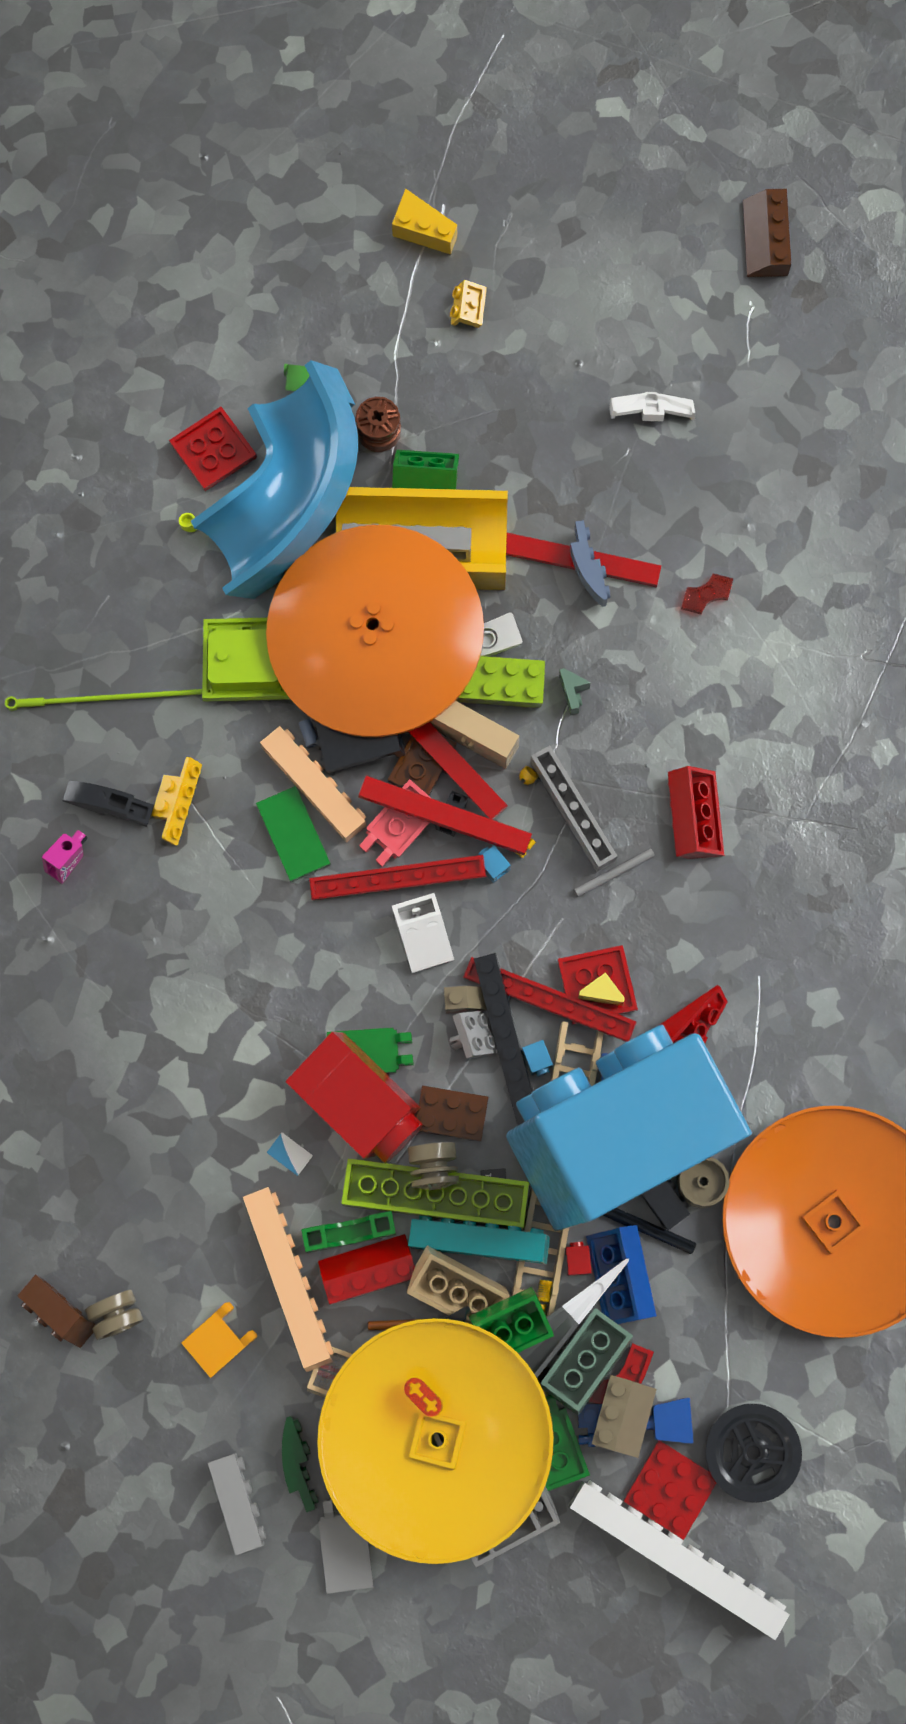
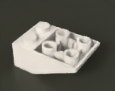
M435 893L392 906L412 973L454 961Z

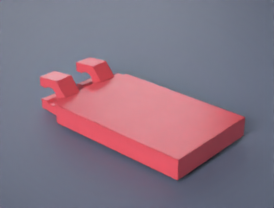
M410 779L402 787L403 789L429 797ZM384 807L367 826L366 829L368 831L366 834L368 836L359 846L367 853L375 842L378 843L384 851L376 859V862L383 867L391 857L395 859L397 857L400 858L430 822Z

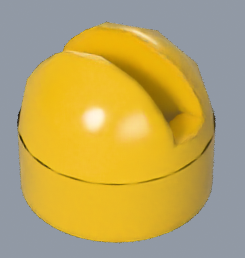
M525 766L519 773V779L521 781L523 778L525 780L524 784L530 785L537 780L538 775L532 768Z

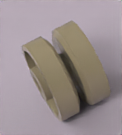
M712 1157L678 1174L676 1181L679 1195L690 1206L699 1209L709 1208L721 1201L728 1192L730 1184L726 1168L721 1162ZM700 1178H702V1180H707V1184L705 1186H702L700 1184Z
M132 1290L110 1296L85 1309L89 1321L95 1322L104 1319L92 1329L96 1340L118 1335L144 1321L139 1309L134 1308L124 1311L136 1302Z

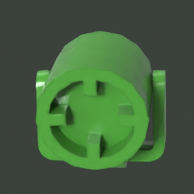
M284 364V376H286L285 390L296 391L307 381L309 373L305 366Z

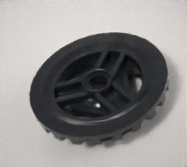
M742 1404L733 1407L718 1418L707 1436L705 1456L712 1478L724 1492L738 1500L752 1503L772 1500L790 1488L800 1471L802 1447L797 1431L782 1413L769 1406ZM758 1422L777 1435L774 1442L755 1429ZM726 1438H733L731 1462H724L723 1459ZM750 1446H756L760 1450V1455L755 1460H751L747 1456V1449ZM771 1467L775 1472L773 1476L754 1484L752 1476Z

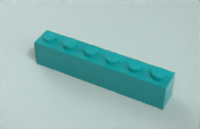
M419 1216V1219H412L408 1246L420 1250H425L429 1246L439 1252L547 1264L550 1236L544 1234V1230L531 1228L530 1232L521 1231V1227L508 1226V1230L499 1229V1225L486 1223L485 1227L477 1226V1222L463 1221V1224H455L453 1219L441 1218V1222L433 1221V1217Z

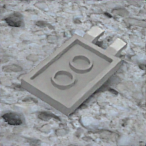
M332 1499L323 1500L324 1517H320L318 1523L327 1594L373 1588L369 1542L354 1531L341 1514L335 1515Z

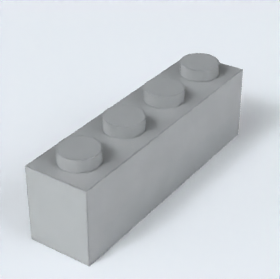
M237 1453L209 1462L208 1466L235 1555L263 1546V1540L267 1539L263 1525H258L256 1517L260 1516L256 1502H251L249 1494L253 1493L249 1479H244L242 1471L246 1470L242 1456L238 1457Z

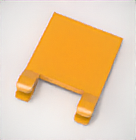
M230 1302L224 1303L211 1317L181 1342L210 1378L258 1336L254 1330H250L239 1339L225 1323L223 1318L234 1309Z

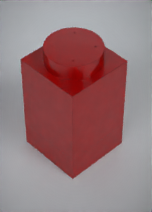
M332 1031L285 1081L363 1159L377 1155L385 1164L388 1163L412 1140L423 1126V1123L414 1116L421 1107L342 1032Z

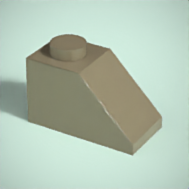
M444 987L446 1014L487 1011L481 987Z

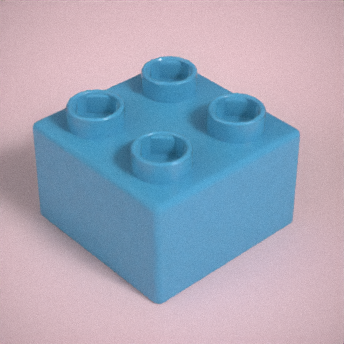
M659 1025L596 1060V1065L604 1080L595 1085H590L583 1070L578 1067L537 1088L530 1095L516 1102L524 1122L510 1130L506 1138L554 1231L590 1222L752 1135L750 1127L699 1034H690L673 1043L665 1026Z

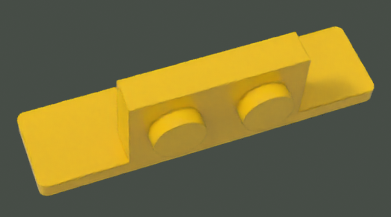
M186 757L180 777L163 775L151 814L156 819L167 820L162 839L172 845H178L202 768V764L191 757Z

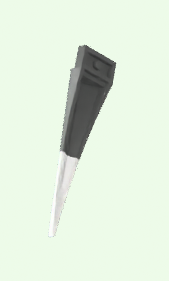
M629 1258L622 1261L546 1317L555 1336L518 1353L529 1365L536 1377L541 1374L629 1262Z

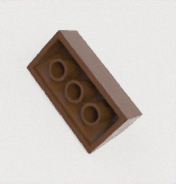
M765 189L743 200L747 277L788 276L791 268L787 189Z

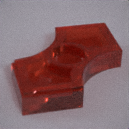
M713 573L706 584L700 587H687L681 609L702 615L705 607L711 602L717 600L728 601L733 578Z

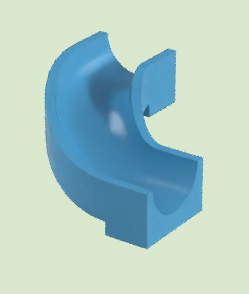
M310 360L305 364L309 378L299 389L280 400L267 404H252L247 408L265 444V460L259 469L246 481L191 520L195 529L205 533L217 544L228 561L232 581L222 587L225 595L255 599L278 583L284 576V571L296 559L308 551L325 531L347 494L357 462L358 432L351 409L355 403L337 368Z

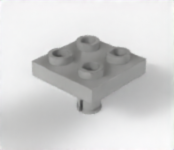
M484 1011L463 1012L453 1015L458 1035L450 1037V1043L457 1042L451 1045L454 1050L463 1047L466 1058L491 1056L497 1053L496 1042L491 1035L488 1026L489 1021Z

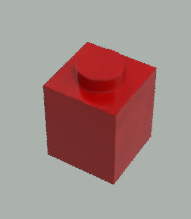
M583 1242L570 1243V1247L565 1248L567 1275L591 1274L589 1245L584 1246Z

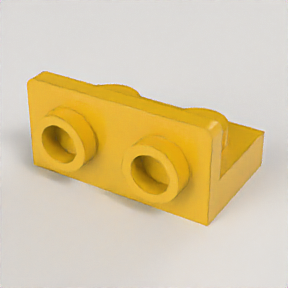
M467 280L455 286L452 293L454 302L450 311V317H452L451 325L456 326L461 322L476 328L482 326L487 287Z

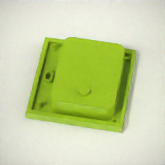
M268 617L203 619V702L290 699L281 687L270 662L266 637Z

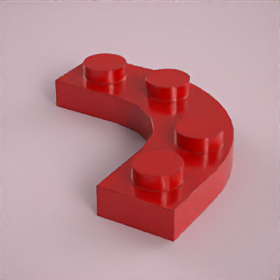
M632 1343L624 1366L616 1376L641 1384L654 1352ZM609 1379L601 1383L589 1402L603 1404Z

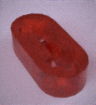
M411 1378L405 1383V1394L426 1416L435 1417L442 1412V1400L423 1380ZM412 1383L416 1385L420 1383L419 1390L424 1394L422 1397L417 1393H410L412 1390L410 1385ZM426 1397L429 1401H437L435 1405L436 1411H427L428 1404L424 1401Z

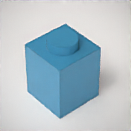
M495 845L491 848L486 847L478 853V855H484L486 875L493 883L511 870V865Z
M544 1040L522 1048V1053L531 1076L537 1074L540 1077L550 1073L549 1069L553 1067V1063Z

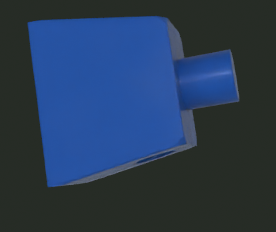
M681 1398L652 1406V1416H649L646 1430H653L655 1440L694 1443L690 1398Z

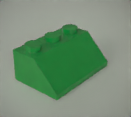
M396 450L393 464L392 488L456 490L459 454Z
M532 1287L469 1316L472 1325L478 1326L499 1337L517 1353L555 1336Z

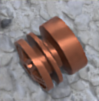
M375 396L366 399L356 411L358 438L365 448L373 452H384L394 447L400 439L401 424L398 407L385 397Z

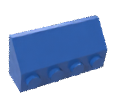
M637 1225L620 1227L586 1236L595 1281L629 1258V1262L599 1299L602 1313L617 1324L656 1317Z

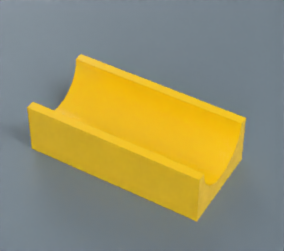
M349 487L336 513V533L342 531V524L350 523L471 528L470 562H459L468 572L477 590H505L508 491Z

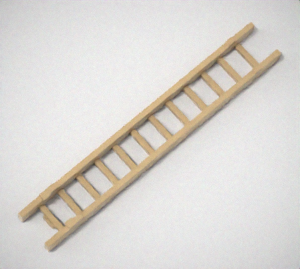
M562 1022L560 1024L550 1081L558 1078L559 1072L568 1073L576 1069L561 1065L562 1057L565 1055V1050L592 1055L589 1071L583 1070V1072L588 1077L590 1085H595L598 1071L596 1060L600 1058L604 1033L596 1031L593 1049L574 1043L565 1044L568 1022ZM531 1187L523 1231L530 1232L531 1227L560 1233L558 1248H549L548 1254L556 1255L554 1271L550 1272L524 1267L525 1262L517 1261L511 1296L523 1291L520 1289L523 1272L552 1278L551 1296L548 1298L550 1302H548L546 1317H548L555 1310L569 1228L554 1231L550 1224L532 1221L535 1205L541 1206V1204L536 1199L537 1196Z

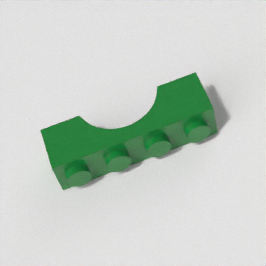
M392 1211L340 1223L301 1229L306 1253L396 1235Z

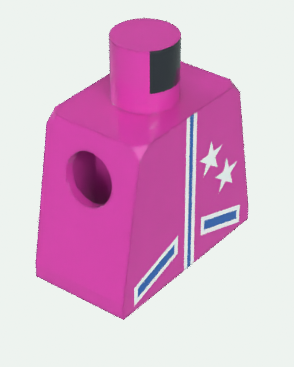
M79 830L72 837L64 833L42 856L44 871L63 884L83 858L82 845L88 839L87 836Z

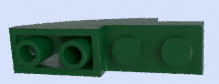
M292 1415L286 1418L283 1430V1471L289 1494L298 1490L306 1512H310L317 1508L316 1503L319 1500L315 1490H310L307 1481L311 1479L306 1466L302 1468L300 1463L309 1460L308 1455L311 1452L307 1441L302 1442L299 1433L303 1432L299 1419H294Z

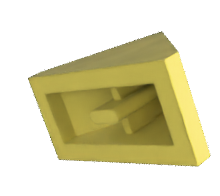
M606 973L583 988L578 999L620 1006H623L625 999Z

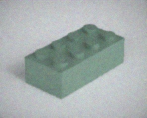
M595 1308L540 1383L542 1389L576 1415H579L630 1345L633 1335Z

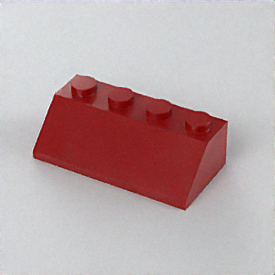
M692 766L669 771L668 786L670 790L676 857L698 859L725 856L716 771Z
M405 1234L318 1261L329 1305L411 1280L415 1268Z

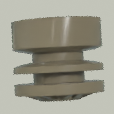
M431 1143L408 1148L409 1164L420 1165V1169L410 1172L411 1177H421L419 1180L411 1181L412 1188L435 1190L459 1183V1176H448L449 1173L458 1171V1167L447 1166V1162L457 1159L455 1143Z

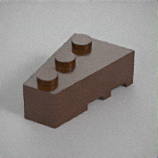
M36 1274L17 1295L23 1301L21 1306L31 1314L34 1311L38 1315L36 1320L44 1327L49 1325L53 1329L51 1334L60 1342L64 1339L81 1348L94 1333L92 1329L96 1324L86 1319L78 1308H74L62 1294Z

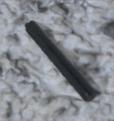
M615 1208L603 1215L625 1226L637 1225L639 1232L686 1253L692 1254L696 1248L695 1242L621 1209Z

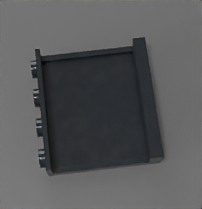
M312 719L314 729L318 732V738H316L317 746L323 755V758H321L322 768L332 776L335 775V771L387 756L395 755L401 757L406 755L401 734L385 737L353 736L334 731Z

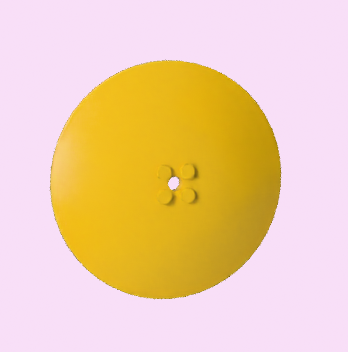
M432 1318L402 1323L379 1333L364 1343L350 1356L334 1378L326 1394L318 1426V1457L326 1489L341 1516L354 1531L376 1548L392 1556L418 1563L442 1564L466 1560L485 1553L509 1538L524 1523L538 1503L547 1483L553 1457L554 1436L549 1405L544 1391L529 1365L511 1346L494 1334L478 1326L451 1319ZM435 1433H441L444 1437V1443L440 1447L432 1444V1436Z

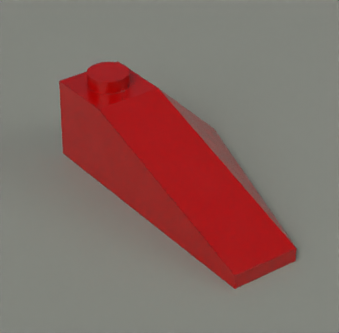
M716 985L660 1025L665 1026L673 1043L693 1033L699 1034L704 1043H706L708 1039L706 1034L709 1028L717 1023L728 1001L721 987Z

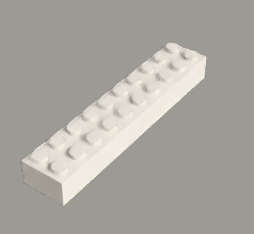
M591 1480L588 1483L581 1482L568 1504L572 1510L776 1640L790 1615L784 1611L785 1605L773 1597L767 1600L764 1598L766 1593L751 1583L749 1587L743 1584L745 1580L731 1570L728 1574L723 1571L724 1566L711 1557L708 1561L703 1559L704 1553L690 1544L686 1548L682 1545L684 1540L669 1531L668 1535L661 1532L663 1529L661 1525L650 1518L647 1522L641 1519L643 1514L630 1505L627 1509L622 1507L623 1501L611 1493L605 1496L601 1493L603 1488Z

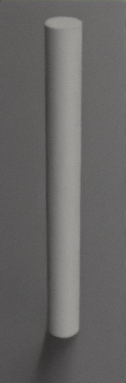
M650 848L575 888V894L579 897L654 857V852Z

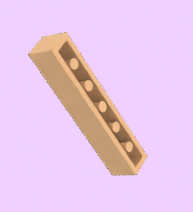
M279 726L260 742L262 749L347 843L366 827L365 814L359 808L355 810L350 804L352 800L345 792L340 793L336 789L338 785L330 776L325 777L322 773L323 768L316 760L312 762L307 757L309 753L304 746H298L293 741L295 739L293 734L288 729L284 731Z

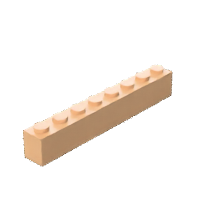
M269 1187L244 1196L243 1200L303 1368L306 1372L333 1362L331 1355L334 1354L330 1341L325 1342L323 1333L326 1332L322 1319L317 1320L315 1314L318 1311L314 1297L310 1299L307 1290L311 1289L306 1276L302 1277L299 1270L303 1268L299 1255L294 1256L292 1250L295 1247L294 1240L291 1234H286L284 1228L288 1226L283 1213L279 1214L277 1206L280 1205L276 1192L272 1193Z

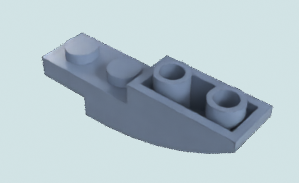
M584 520L576 521L574 531L577 542L570 543L573 565L588 593L599 605L605 607L607 599L610 598L609 586L604 584V579L606 578L605 566H601L600 559L594 560L593 548L588 546L587 540H590L589 527H585Z

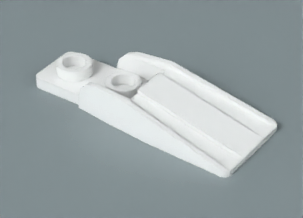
M511 612L484 623L481 656L491 657L522 644V638Z

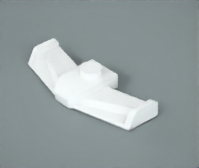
M645 392L610 399L611 419H614L615 416L640 412L642 421H663L664 413L688 417L693 421L696 416L693 400L659 394L657 392Z

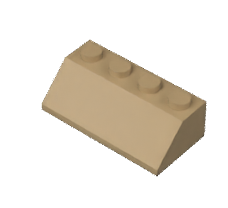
M429 1246L425 1248L419 1258L407 1289V1294L447 1315H451L461 1308L469 1306L470 1312L467 1314L465 1323L472 1324L469 1318L470 1315L510 1296L506 1287Z

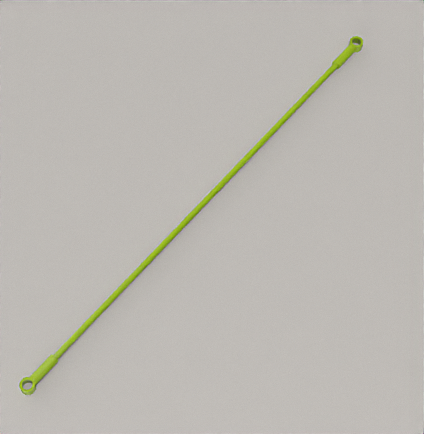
M202 689L44 699V697L16 699L10 696L6 698L5 706L8 710L15 711L21 707L45 706V704L201 695ZM15 701L14 706H8L9 702Z

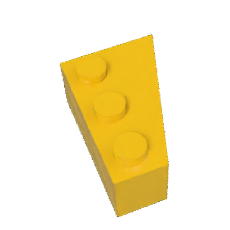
M405 189L392 222L393 237L451 255L457 239V224Z

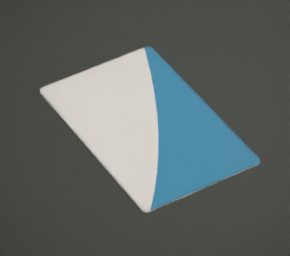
M283 1133L279 1135L267 1151L270 1156L297 1176L313 1156Z

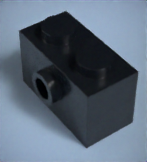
M670 1179L641 1194L643 1200L666 1230H670L690 1215L687 1210L689 1208L688 1203L682 1196H677L674 1192L676 1187Z

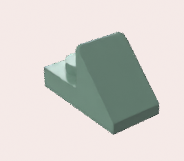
M562 668L559 671V678L571 716L578 714L580 706H582L581 696L577 692L590 689L591 683Z

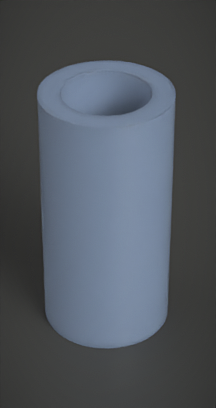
M311 719L299 722L306 747L312 748L317 746V736Z

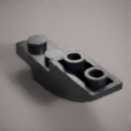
M69 780L62 800L63 802L102 815L107 813L145 827L148 825L154 807L153 804L136 799L134 795L123 791Z

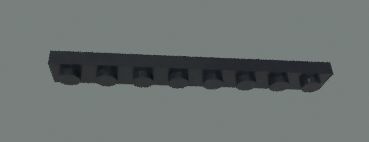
M492 953L474 958L518 1126L524 1120L516 1106V1102L530 1095L532 1087L497 954Z

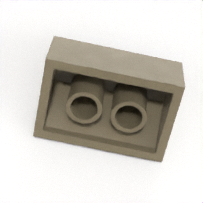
M610 1375L592 1444L639 1458L657 1389Z

